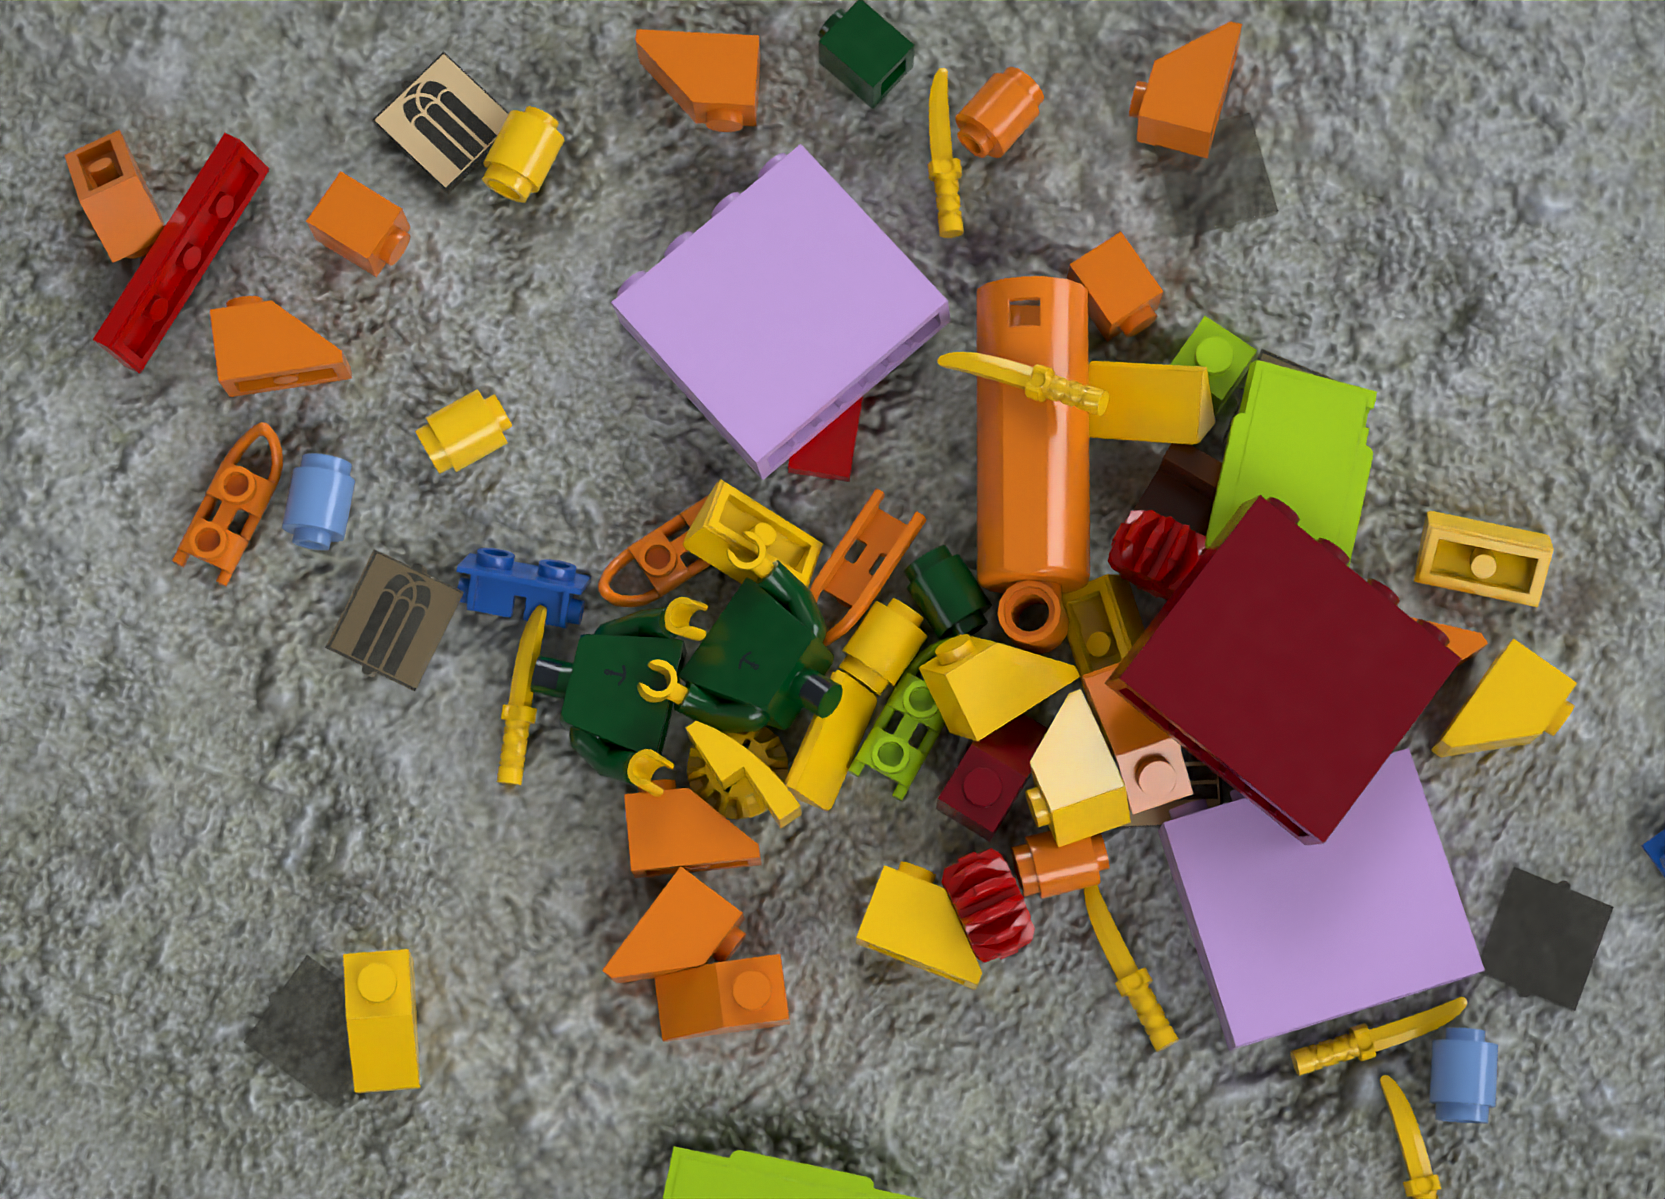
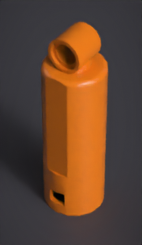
M1048 276L1012 277L984 284L977 289L976 353L1011 360L1034 367L1036 364L1052 368L1055 375L1067 378L1069 381L1073 380L1082 383L1084 386L1089 385L1088 289L1081 283ZM1040 300V305L1020 306L1012 305L1010 302ZM976 376L977 582L989 591L1003 594L997 611L999 623L1018 648L1034 654L1051 652L1061 645L1065 639L1070 623L1067 610L1062 604V594L1084 588L1090 579L1089 412L1077 409L1076 406L1071 407L1062 404L1060 401L1056 402L1046 399L1044 402H1039L1027 398L1024 389ZM1033 604H1043L1048 607V620L1044 626L1034 631H1025L1019 628V617L1025 608Z

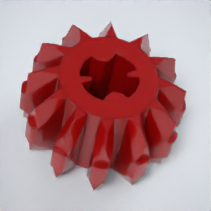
M1134 510L1129 513L1124 523H1120L1112 539V547L1107 561L1111 568L1119 573L1121 579L1133 583L1137 586V589L1144 590L1155 598L1160 597L1168 601L1207 550L1205 547L1206 536L1196 533L1190 529L1189 525H1183L1175 521L1171 516H1161L1153 510Z
M993 848L979 853L974 851L958 858L956 863L944 868L941 883L947 892L977 959L984 963L997 958L1001 960L1017 953L1020 950L1019 948L1032 942L1035 928L1031 921V915L1007 862L1004 861L999 852Z

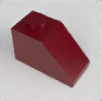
M1022 713L978 742L973 741L938 797L936 809L990 842L1031 777L1030 761L1048 728Z

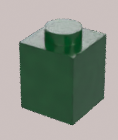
M857 0L847 12L842 8L836 10L825 21L818 33L820 38L818 41L819 63L872 109L914 67L915 45L863 0Z

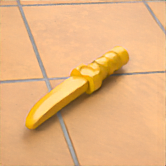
M940 68L936 72L930 88L929 141L931 161L928 162L927 167L929 180L934 182V189L937 194L935 199L936 208L938 209L939 236L942 238H955L964 234L962 211H960V195H958V179L962 176L961 160L953 158L948 103V71L946 68Z
M952 352L941 355L937 359V363L941 367L1024 389L1027 398L1039 402H1044L1046 399L1056 402L1060 401L1062 404L1071 407L1076 406L1077 409L1098 416L1105 412L1109 402L1108 391L1089 385L1084 386L1082 383L1073 380L1069 381L1067 378L1055 375L1052 368L1036 364L1034 367L1011 360L974 352Z
M538 605L534 609L525 625L516 656L508 705H502L501 720L505 721L506 726L504 727L502 740L504 743H502L501 760L499 761L500 766L498 767L496 781L502 784L522 785L524 772L522 768H524V755H526L529 728L530 724H535L537 709L532 708L534 693L531 692V682L537 659L540 656L547 609L542 605Z
M1098 885L1084 888L1088 916L1105 957L1118 980L1115 983L1117 990L1122 998L1129 997L1128 1000L1133 1009L1136 1010V1013H1138L1136 1015L1142 1026H1145V1032L1150 1036L1149 1039L1156 1052L1173 1045L1179 1039L1168 1018H1165V1013L1160 1003H1157V998L1152 988H1149V984L1153 982L1146 967L1138 969L1104 902Z
M1463 996L1432 1009L1370 1030L1365 1023L1350 1027L1349 1035L1343 1034L1332 1040L1321 1041L1317 1045L1311 1044L1308 1047L1305 1046L1292 1050L1290 1054L1295 1071L1300 1076L1322 1069L1324 1066L1329 1067L1339 1064L1340 1061L1345 1062L1355 1059V1056L1360 1061L1374 1058L1377 1051L1420 1037L1449 1023L1462 1013L1467 1006V999Z
M1383 1075L1379 1083L1390 1111L1410 1180L1403 1182L1406 1197L1412 1196L1413 1199H1439L1438 1195H1436L1437 1190L1442 1189L1438 1174L1433 1175L1426 1147L1413 1110L1399 1085L1390 1076Z

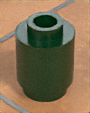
M946 545L930 550L904 570V574L910 582L907 586L908 592L939 639L951 635L952 637L963 634L972 636L988 624L983 614L991 608V602L959 554L952 555Z

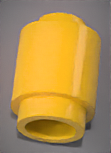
M527 106L524 112L511 110L483 162L487 170L482 181L498 194L513 201L525 203L531 192L536 193L539 191L564 143L563 135L556 130L559 122L545 111L532 106Z
M476 389L427 416L428 424L415 430V433L437 472L441 474L452 467L455 472H458L508 444L503 432L513 426L496 395L493 394L484 399L479 390Z
M892 598L888 606L875 601L843 648L842 652L846 657L838 668L865 688L880 696L888 684L895 686L928 637L919 629L924 618L895 598Z

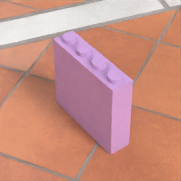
M801 144L788 155L780 153L770 159L760 170L757 181L741 194L734 192L722 199L714 208L711 214L712 218L695 233L688 231L678 236L667 247L664 253L665 258L647 273L639 271L630 276L617 292L618 297L611 302L624 328L762 480L774 472L951 321L948 300Z
M1409 748L1391 753L1324 844L1305 846L1236 789L1230 792L1232 802L1208 809L1206 799H1200L1170 809L1171 820L1163 822L1158 829L1229 1051L1469 978L1485 971Z

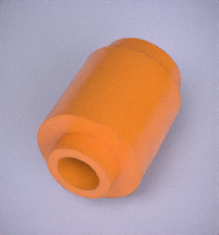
M1008 67L1003 73H994L955 117L959 128L957 137L961 144L977 157L985 158L988 155L993 158H1001L1038 117L1040 112L1038 106L1044 101V94L1041 88L1028 74L1015 67Z
M1050 830L1026 836L1025 844L1011 847L1012 860L1023 897L1038 893L1040 899L1099 885L1101 883L1099 871L1109 869V859L1101 833L1058 847Z

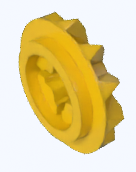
M765 726L757 732L724 733L742 746L745 743L749 744L748 750L766 764L783 783L785 782L789 770L788 759L785 749L776 734ZM694 745L690 747L687 777L691 790L710 806L729 819H747L768 810L746 777L733 784L729 793L725 792Z

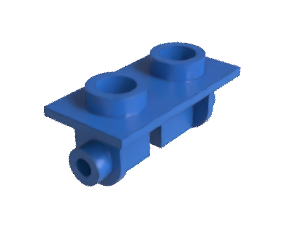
M480 548L477 550V554L469 553L457 565L456 572L471 575L470 579L461 577L457 587V591L462 593L458 602L466 603L467 610L511 618L513 616L516 596L526 597L524 621H528L534 609L538 605H542L547 609L545 625L567 629L569 623L581 624L585 601L574 599V595H581L590 584L592 576L576 573L577 567L571 563L545 559L540 560L539 565L536 566L515 562V555L506 550Z

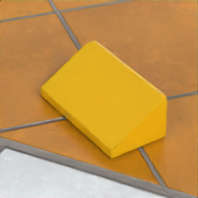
M1091 361L1089 363V386L1109 392V402L1105 412L1101 416L1089 413V438L1198 444L1215 424L1207 367Z
M720 479L713 487L688 530L682 546L741 584L746 577L757 583L759 576L754 571H744L735 568L727 556V549H729L739 561L744 563L753 562L758 557V547L743 532H754L765 543V556L772 563L779 560L808 588L823 543Z
M1427 511L1414 582L1538 607L1554 548L1550 536L1546 534L1435 511Z
M1106 574L1089 581L1084 588L1062 594V604L1067 610L1070 622L1067 639L1085 694L1086 690L1081 675L1120 663L1145 631L1130 583L1121 579L1120 575Z
M838 669L836 673L832 672L830 679L842 686L843 693L840 703L834 712L826 718H820L814 714L784 782L796 799L824 811H829L833 807L877 705V697L874 693L847 673Z

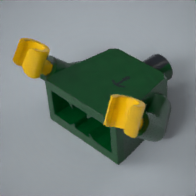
M744 531L743 534L758 547V557L753 562L744 563L739 561L729 549H727V556L735 568L744 571H754L759 576L757 583L748 577L743 581L679 674V677L686 683L684 686L677 683V673L673 666L667 661L659 659L650 661L647 666L665 676L667 688L663 691H654L647 685L639 682L637 685L638 692L644 700L652 703L669 699L674 702V710L694 721H699L715 728L722 733L757 732L766 724L783 730L791 726L802 708L807 709L820 718H826L834 712L840 703L843 689L840 684L825 676L833 664L834 655L823 644L827 633V626L812 592L779 560L772 563L765 556V543L759 535L754 532Z
M687 597L675 598L668 607L640 610L603 623L594 634H583L580 636L573 663L545 656L538 657L533 672L531 692L564 699L560 722L563 728L569 731L570 745L599 775L635 784L653 796H661L664 789L652 783L651 779L654 772L660 767H668L671 770L674 768V763L662 756L674 702L669 699L657 703L648 702L640 696L637 685L639 682L643 683L654 691H663L667 688L665 676L647 666L650 661L659 659L667 661L673 666L677 673V683H680L681 678L679 674L683 670L687 651L684 640L675 638L682 636L695 641H701L705 638L706 630L689 626L691 616L696 611L708 610L706 604Z

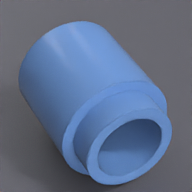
M308 453L302 456L300 467L293 469L282 529L293 534L292 542L295 545L313 550H329L331 542L344 540L355 486V480L350 477L352 468L350 462L335 456Z
M1446 1028L1445 1039L1432 1040L1429 1103L1436 1104L1435 1120L1474 1124L1488 1123L1489 1108L1496 1107L1498 1044L1485 1042V1030Z

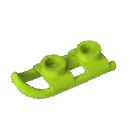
M944 638L931 644L921 651L908 665L848 770L852 775L859 777L864 766L867 765L898 782L892 797L899 801H902L945 726V722L925 680L916 677L920 672L918 667L936 656V648L951 638ZM897 710L903 713L904 716L894 734H889L885 729ZM923 724L929 730L918 749L909 745L908 742L917 726Z

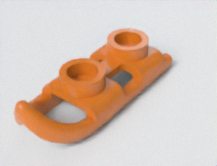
M260 422L254 425L230 449L221 462L172 559V562L184 568L191 555L220 568L221 572L216 582L225 587L232 577L269 504L282 474L283 452L281 443L276 432L269 424ZM259 436H263L268 440L271 450V470L268 479L251 473L245 467L236 466L248 447ZM218 500H221L222 503L213 520L208 521ZM243 510L249 516L240 534L237 535L228 529L237 511Z
M877 488L809 589L816 603L823 590L835 597L841 605L851 608L839 623L827 631L823 641L825 646L830 645L845 635L866 613L927 520L923 514L916 511L909 523L905 524L879 509V504L885 497V494ZM857 539L865 544L866 547L857 561L851 563L845 559V555ZM885 557L875 574L871 575L870 572L879 558Z
M709 495L628 546L616 556L605 568L599 579V594L614 606L625 608L641 607L663 597L709 567L710 564L701 558L687 567L681 560V556L688 552L682 546L687 532L673 541L667 539L686 525L689 528L691 527ZM635 559L654 587L646 593L629 596L615 593L609 585L615 575Z

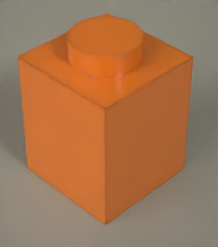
M342 171L339 172L306 220L316 241L376 278L386 263L392 266L401 258L410 241V234L408 233L410 225L403 209Z
M1122 232L1117 233L1069 264L1066 279L1081 283L1088 289V315L1106 341L1111 340L1121 332L1127 338H1130L1143 331L1157 319L1158 316L1154 311L1159 307L1163 290Z

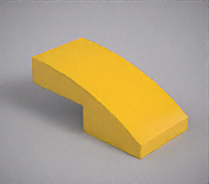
M695 721L686 727L690 741L723 790L746 777L780 829L802 815L801 805L787 786L755 754L731 737L699 721Z

